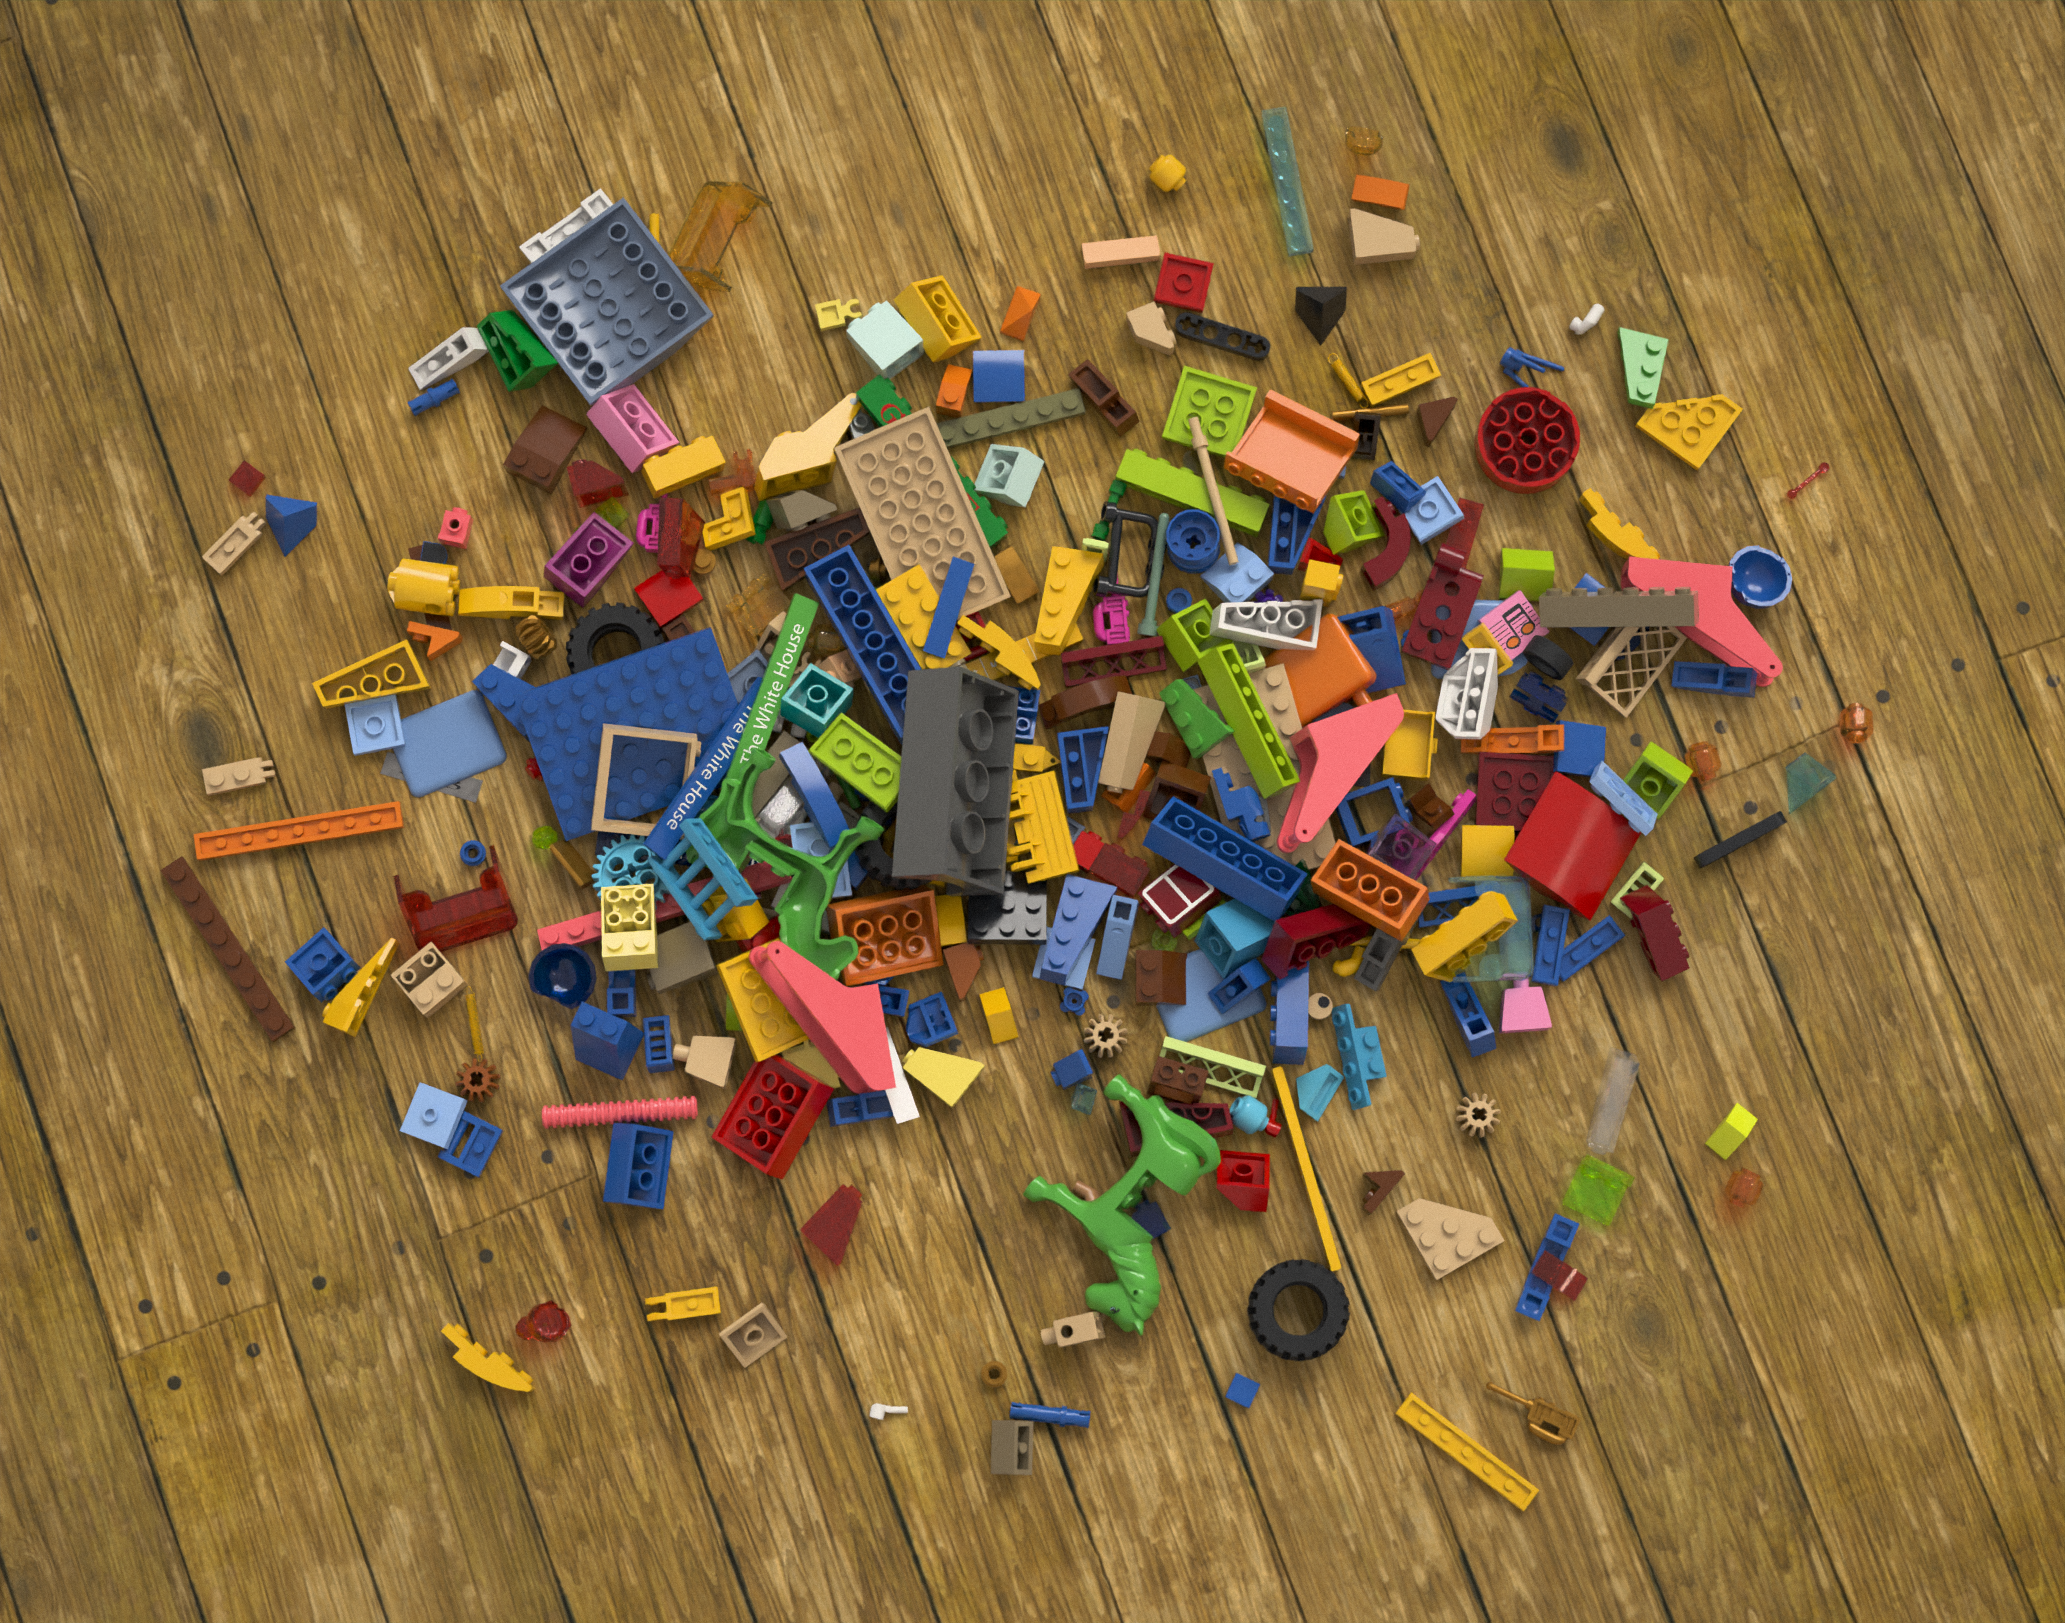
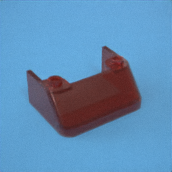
M494 845L489 846L493 866L481 872L479 876L481 887L432 902L430 895L422 890L406 893L399 875L393 876L398 904L418 951L432 942L440 952L510 931L516 927L518 923L516 909Z

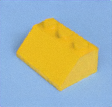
M943 275L912 282L894 299L900 313L923 339L925 352L933 363L949 359L982 338Z

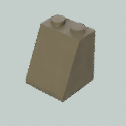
M691 921L657 935L658 968H649L651 974L647 975L651 990L656 989L659 994L718 975L708 941L703 940L696 933Z

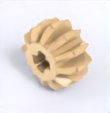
M1099 1014V1024L1095 1020L1090 1019L1089 1023L1094 1029H1084V1033L1092 1035L1085 1038L1084 1043L1089 1044L1093 1042L1094 1044L1090 1046L1089 1052L1092 1053L1096 1048H1099V1058H1102L1104 1050H1107L1108 1057L1112 1058V1048L1118 1053L1122 1052V1048L1117 1043L1127 1044V1039L1119 1037L1120 1035H1125L1127 1029L1118 1030L1117 1028L1121 1026L1123 1021L1119 1019L1113 1024L1112 1014L1108 1016V1022H1104L1103 1014ZM1109 1030V1035H1113V1039L1102 1042V1037H1098V1034Z
M1473 1093L1471 1095L1472 1102L1467 1097L1462 1099L1466 1107L1457 1106L1456 1110L1464 1113V1115L1457 1116L1456 1121H1465V1124L1460 1127L1461 1131L1469 1126V1136H1474L1477 1129L1478 1135L1481 1138L1485 1136L1484 1128L1487 1132L1492 1133L1494 1128L1491 1124L1498 1125L1500 1123V1120L1492 1117L1493 1115L1500 1114V1109H1491L1496 1101L1493 1099L1487 1104V1094H1483L1479 1101L1477 1093ZM1473 1109L1475 1111H1483L1484 1115L1481 1116L1484 1118L1483 1121L1481 1119L1476 1121L1473 1119L1472 1116L1475 1114L1472 1112Z

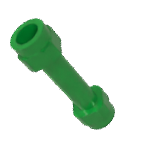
M1113 480L1108 491L1110 494L1108 502H1114L1117 505L1119 499L1124 496L1127 484L1119 480ZM1100 519L1099 524H1095L1091 537L1096 540L1106 541L1110 532V528H1108L1110 523L1103 522Z

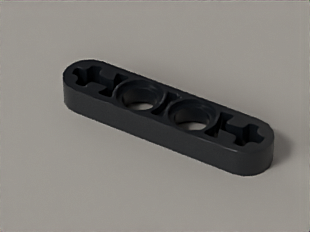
M1187 312L1180 314L1176 319V333L1183 338L1255 361L1264 360L1269 355L1270 343L1267 338ZM1189 320L1190 325L1196 328L1198 323H1201L1199 335H1196V329L1188 327L1187 331L1183 330V325L1180 323ZM1205 328H1215L1218 335L1214 339L1206 338L1203 334ZM1230 335L1240 336L1242 343L1237 347H1232L1227 341ZM1246 338L1250 339L1249 345L1257 346L1258 343L1263 344L1262 348L1265 351L1261 350L1257 354L1255 353V348L1251 346L1247 347V351L1243 350Z
M1779 811L1694 857V860L1699 869H1702L1786 824L1787 820L1783 813Z

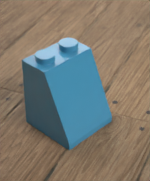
M1233 899L1206 912L1194 941L1222 978L1225 979L1239 967L1264 953L1275 921L1244 905L1239 900Z

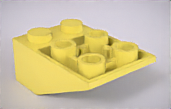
M654 884L601 887L602 959L605 971L658 968Z

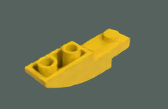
M1589 488L1582 493L1579 501L1593 517L1586 526L1605 546L1626 560L1629 557L1660 559L1658 551L1653 546L1649 547L1644 541V534L1639 527H1633L1629 522L1621 528L1618 516L1614 512L1607 510L1604 506L1605 501L1598 492L1594 493Z
M491 586L459 590V616L510 619L511 616L529 617L534 615L542 619H563L564 592L539 591V587Z
M964 615L959 618L956 623L960 627L958 632L969 639H972L973 636L982 641L980 646L992 654L995 650L999 652L993 660L998 664L996 666L997 670L1006 676L1012 673L1019 678L1017 683L1029 691L1032 687L1035 689L1040 687V681L1030 660L1019 645L1003 629L991 620L982 628Z
M448 1323L441 1330L460 1349L453 1358L475 1375L496 1385L513 1390L532 1392L535 1389L531 1385L534 1380L524 1370L518 1372L513 1368L512 1365L515 1362L506 1353L502 1352L499 1354L498 1352H493L487 1358L485 1355L488 1351L477 1341L475 1344H472L466 1338L469 1333L458 1323L455 1326Z

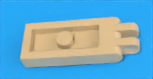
M253 512L247 518L245 516L240 517L202 556L221 576L262 536L260 530L265 526L266 522L260 519L253 525L259 517L257 513Z
M259 757L202 769L206 793L208 796L266 784V778L276 776L275 770L264 772L265 768L274 766L273 761L262 762V758Z

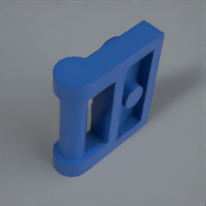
M463 1111L448 1149L441 1150L438 1157L480 1178L503 1130ZM469 1123H471L475 1127L460 1157L457 1158L453 1154Z

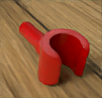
M1273 1099L1271 1114L1265 1127L1266 1134L1275 1138L1282 1127V1124L1275 1121L1279 1105L1278 1099Z

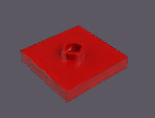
M1165 252L1153 302L1203 313L1214 263Z

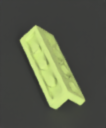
M1165 1036L1160 1057L1165 1058L1166 1051L1177 1053L1184 1064H1188L1195 1059L1203 1060L1212 1078H1207L1205 1084L1246 1096L1250 1095L1253 1098L1257 1097L1266 1068L1265 1065ZM1182 1055L1191 1058L1185 1061ZM1208 1063L1214 1064L1216 1066L1210 1069ZM1219 1067L1227 1068L1232 1078L1224 1083L1217 1081L1212 1071ZM1232 1070L1238 1071V1072H1241V1073L1235 1076V1074L1233 1073ZM1245 1074L1257 1077L1253 1091L1243 1089L1237 1079ZM1234 1081L1237 1087L1230 1085L1229 1083Z

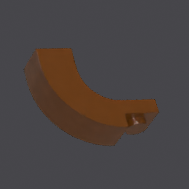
M1126 675L1113 676L1062 691L1051 696L1052 699L1038 705L1045 728L1053 729L1090 712L1114 709L1118 692L1132 694Z

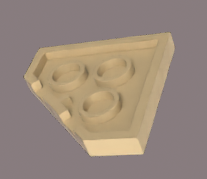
M1421 1198L1396 1211L1435 1280L1504 1241L1490 1217Z

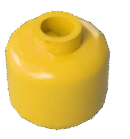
M1161 154L1149 167L1151 171L1149 175L1150 180L1164 192H1169L1172 189L1177 191L1186 182V179L1183 177L1186 173V168L1173 155L1163 156Z

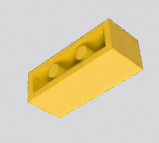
M713 435L707 438L701 436L694 439L686 447L676 446L670 449L668 454L659 457L655 455L648 458L642 466L641 473L653 498L656 499L723 471L726 462Z
M1309 559L1299 600L1313 601L1323 599L1322 606L1329 607L1331 600L1336 601L1341 588L1343 574H1339L1340 566Z

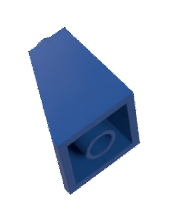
M581 1002L571 1023L575 1059L623 1081L645 1033L628 1021L584 1002Z

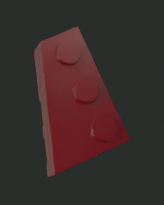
M1648 885L1620 897L1622 905H1625L1631 911L1633 919L1629 921L1632 928L1636 927L1641 939L1639 943L1652 972L1661 981H1664L1690 969L1687 962L1689 953L1685 945L1680 942L1679 937L1682 934L1677 923L1672 920L1671 915L1674 914L1670 902L1668 900L1664 901Z

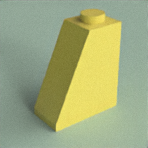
M918 1047L916 1051L911 1049L902 1060L905 1063L902 1067L903 1070L950 1108L955 1106L985 1068L978 1061Z

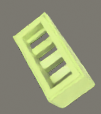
M1083 538L1082 550L1103 553L1105 563L1110 544L1105 541Z
M1644 861L1611 900V903L1629 918H1632L1631 911L1625 905H1622L1620 897L1629 894L1627 892L1629 888L1634 891L1639 889L1634 884L1636 879L1644 886L1648 885L1653 891L1664 880L1663 876ZM1642 872H1645L1654 880L1652 884L1640 876Z

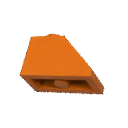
M947 365L936 402L937 414L955 418L962 417L973 372L972 369Z

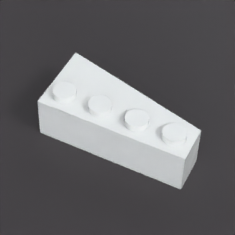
M1323 599L1313 601L1292 600L1290 602L1267 601L1265 603H1221L1212 612L1209 635L1278 650H1315L1317 648ZM1310 625L1313 626L1310 642L1293 638Z

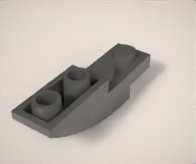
M1421 914L1402 942L1377 928L1362 955L1364 959L1354 979L1374 991H1379L1402 945H1406Z

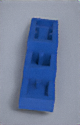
M803 742L780 752L779 758L792 777L791 783L804 802V810L828 848L832 849L836 846L840 833L843 830H848L849 827L820 770Z

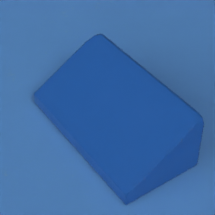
M1392 461L1373 471L1370 484L1402 513L1408 512L1426 495V491Z

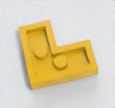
M744 487L721 494L724 517L701 525L705 547L711 551L756 535L748 492Z

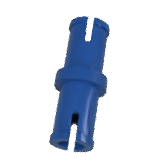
M450 379L434 389L430 387L425 394L407 403L413 415L417 416L433 406H440V402L459 394L460 391L454 380Z

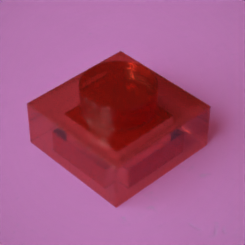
M244 460L230 477L229 482L251 497L266 477Z

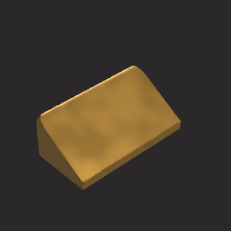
M563 839L549 846L551 852L581 889H586L594 882L591 875L595 874L569 840Z

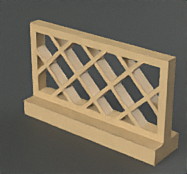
M1656 626V631L1645 632V627H1615L1577 676L1576 680L1582 685H1587L1623 718H1627L1687 637L1674 626H1663L1666 628L1665 630H1662V626ZM1670 632L1677 638L1671 647L1664 648L1663 633ZM1657 633L1658 649L1647 650L1646 635ZM1640 635L1641 650L1630 652V639L1633 636ZM1659 651L1658 665L1649 668L1647 653ZM1642 653L1643 668L1632 670L1631 654ZM1625 655L1626 670L1615 671L1614 660L1617 656ZM1644 672V683L1641 687H1633L1632 673ZM1627 673L1628 688L1617 690L1615 675ZM1610 675L1611 690L1603 691L1596 684L1602 676ZM1628 692L1629 703L1625 708L1618 704L1617 693Z

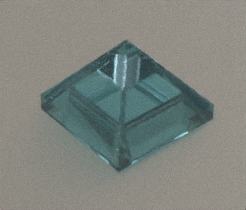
M1078 1083L1071 1096L1072 1109L1091 1115L1097 1090Z

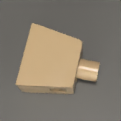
M693 1036L690 1047L680 1044L675 1045L673 1059L687 1062L685 1067L686 1074L719 1088L726 1089L737 1040L730 1037Z
M1090 1312L1053 1321L1054 1327L1041 1330L1044 1345L1058 1343L1059 1347L1106 1338L1100 1312ZM1067 1327H1072V1336L1067 1335Z

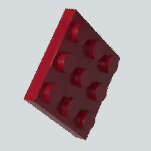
M1479 752L1475 825L1514 826V832H1520L1555 773L1553 772L1554 756Z

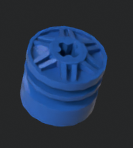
M1195 509L1178 513L1170 521L1166 530L1167 554L1171 563L1180 571L1189 574L1202 573L1209 570L1217 562L1220 554V532L1215 519L1208 513ZM1192 542L1197 543L1195 549L1190 548Z

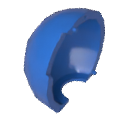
M1760 545L1747 546L1737 551L1728 565L1733 567L1731 592L1741 604L1755 609L1769 608L1784 600L1790 592L1792 584L1790 567L1784 558H1781L1771 550L1759 547Z

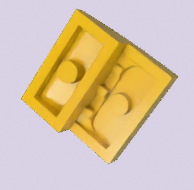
M1462 825L1461 881H1513L1514 869L1504 859L1514 843V826Z

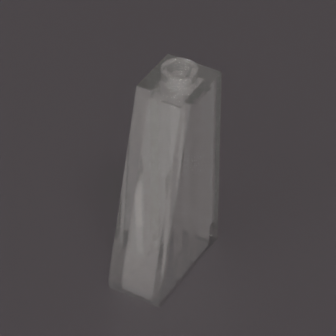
M812 757L827 783L834 772ZM792 777L758 815L761 824L779 837L784 836L790 830V825H793L804 812V802L791 783Z
M1610 1047L1586 1139L1587 1145L1595 1153L1606 1155V1152H1614L1640 1064L1636 1054Z

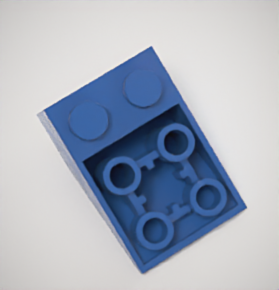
M1380 606L1337 617L1341 623L1350 626L1355 634L1349 635L1350 639L1376 672V680L1366 689L1367 693L1406 685L1392 609Z

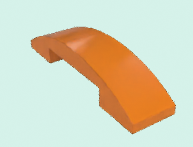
M1564 725L1490 728V731L1481 739H1461V753L1478 754L1479 752L1526 755L1564 751Z

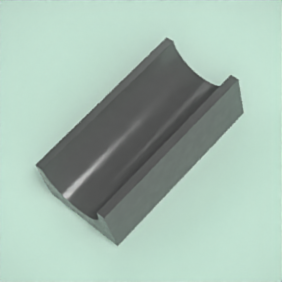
M961 666L908 671L892 877L897 879H926L947 882L946 895L953 897L1004 894L1018 690Z

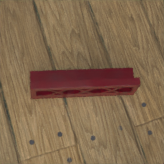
M1162 636L1061 653L1060 659L1065 687L1079 686L1113 676L1126 675L1127 678L1167 671ZM1158 652L1160 665L1150 667L1142 662L1148 653ZM1136 655H1142L1140 659L1135 657ZM1124 657H1129L1137 662L1132 670L1129 671L1122 670L1117 664ZM1112 659H1117V660L1115 661V663H1112L1111 661H1109V660H1112ZM1104 661L1111 666L1106 675H1098L1092 671L1097 662ZM1092 663V664L1089 666V668L1084 665V664ZM1139 664H1140L1142 667H1144V668H1141V669H1137V667L1139 666ZM1078 665L1086 671L1081 679L1070 681L1068 667ZM1089 673L1094 676L1086 678Z

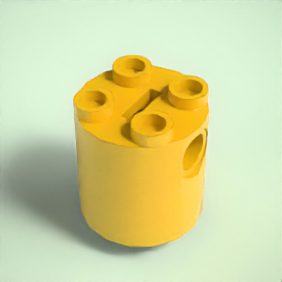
M403 558L399 567L390 572L387 584V591L395 608L454 616L456 603L453 601V597L458 595L460 590V580H458L459 566Z

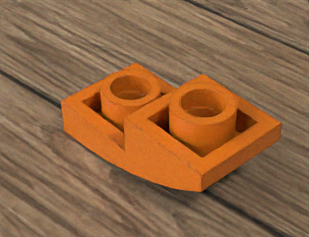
M1356 175L1351 199L1355 202L1378 204L1381 207L1405 210L1410 185L1382 178Z

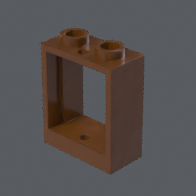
M1158 1056L1147 1094L1159 1095L1161 1098L1181 1104L1199 1103L1209 1071ZM1180 1067L1184 1068L1185 1071L1183 1073L1179 1072L1178 1069Z

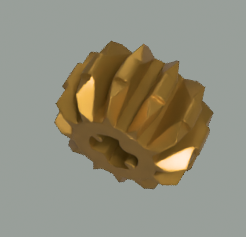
M531 615L528 618H524L515 627L519 641L534 658L541 660L557 648L554 634L538 616Z

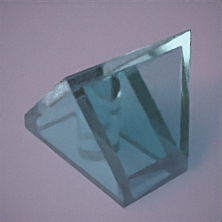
M1806 752L1785 767L1787 771L1789 814L1836 779L1834 773Z

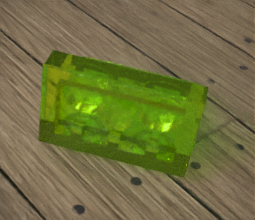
M1587 1154L1582 1157L1562 1200V1204L1609 1226L1626 1189L1631 1187L1635 1177Z

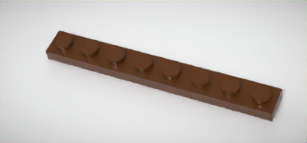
M181 856L160 870L271 1041L275 1042L296 1027L186 859Z

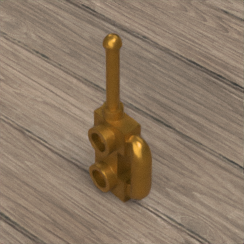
M1493 1382L1486 1384L1488 1390L1516 1401L1529 1410L1525 1419L1529 1420L1528 1428L1536 1437L1554 1445H1562L1567 1439L1572 1440L1581 1420L1577 1415L1555 1407L1556 1404L1552 1402L1548 1404L1541 1397L1527 1400L1493 1384ZM1542 1421L1557 1427V1434L1540 1427Z

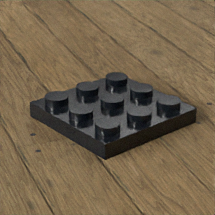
M1005 871L1004 894L969 896L968 944L1046 945L1047 880L1029 884L1025 873L1029 871Z

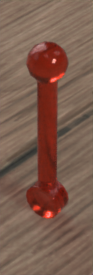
M1826 462L1821 463L1818 470L1795 489L1788 490V498H1796L1797 493L1821 473H1826L1829 470V464Z

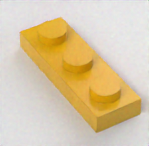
M1428 353L1361 382V387L1370 406L1374 407L1440 378L1441 373L1431 353Z

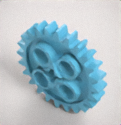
M631 834L630 840H626L621 835V843L617 844L616 841L611 840L613 848L609 849L604 846L603 849L606 855L596 856L601 864L593 865L594 870L598 873L591 875V877L597 882L593 885L595 891H599L597 896L600 900L601 887L642 885L648 879L655 878L653 883L655 910H657L656 902L658 900L663 903L666 902L662 895L664 893H671L660 877L655 875L648 860L638 863V859L643 855H648V858L656 856L643 845L647 838L646 836L641 835L639 840H637L636 836ZM617 864H624L621 870L613 871Z

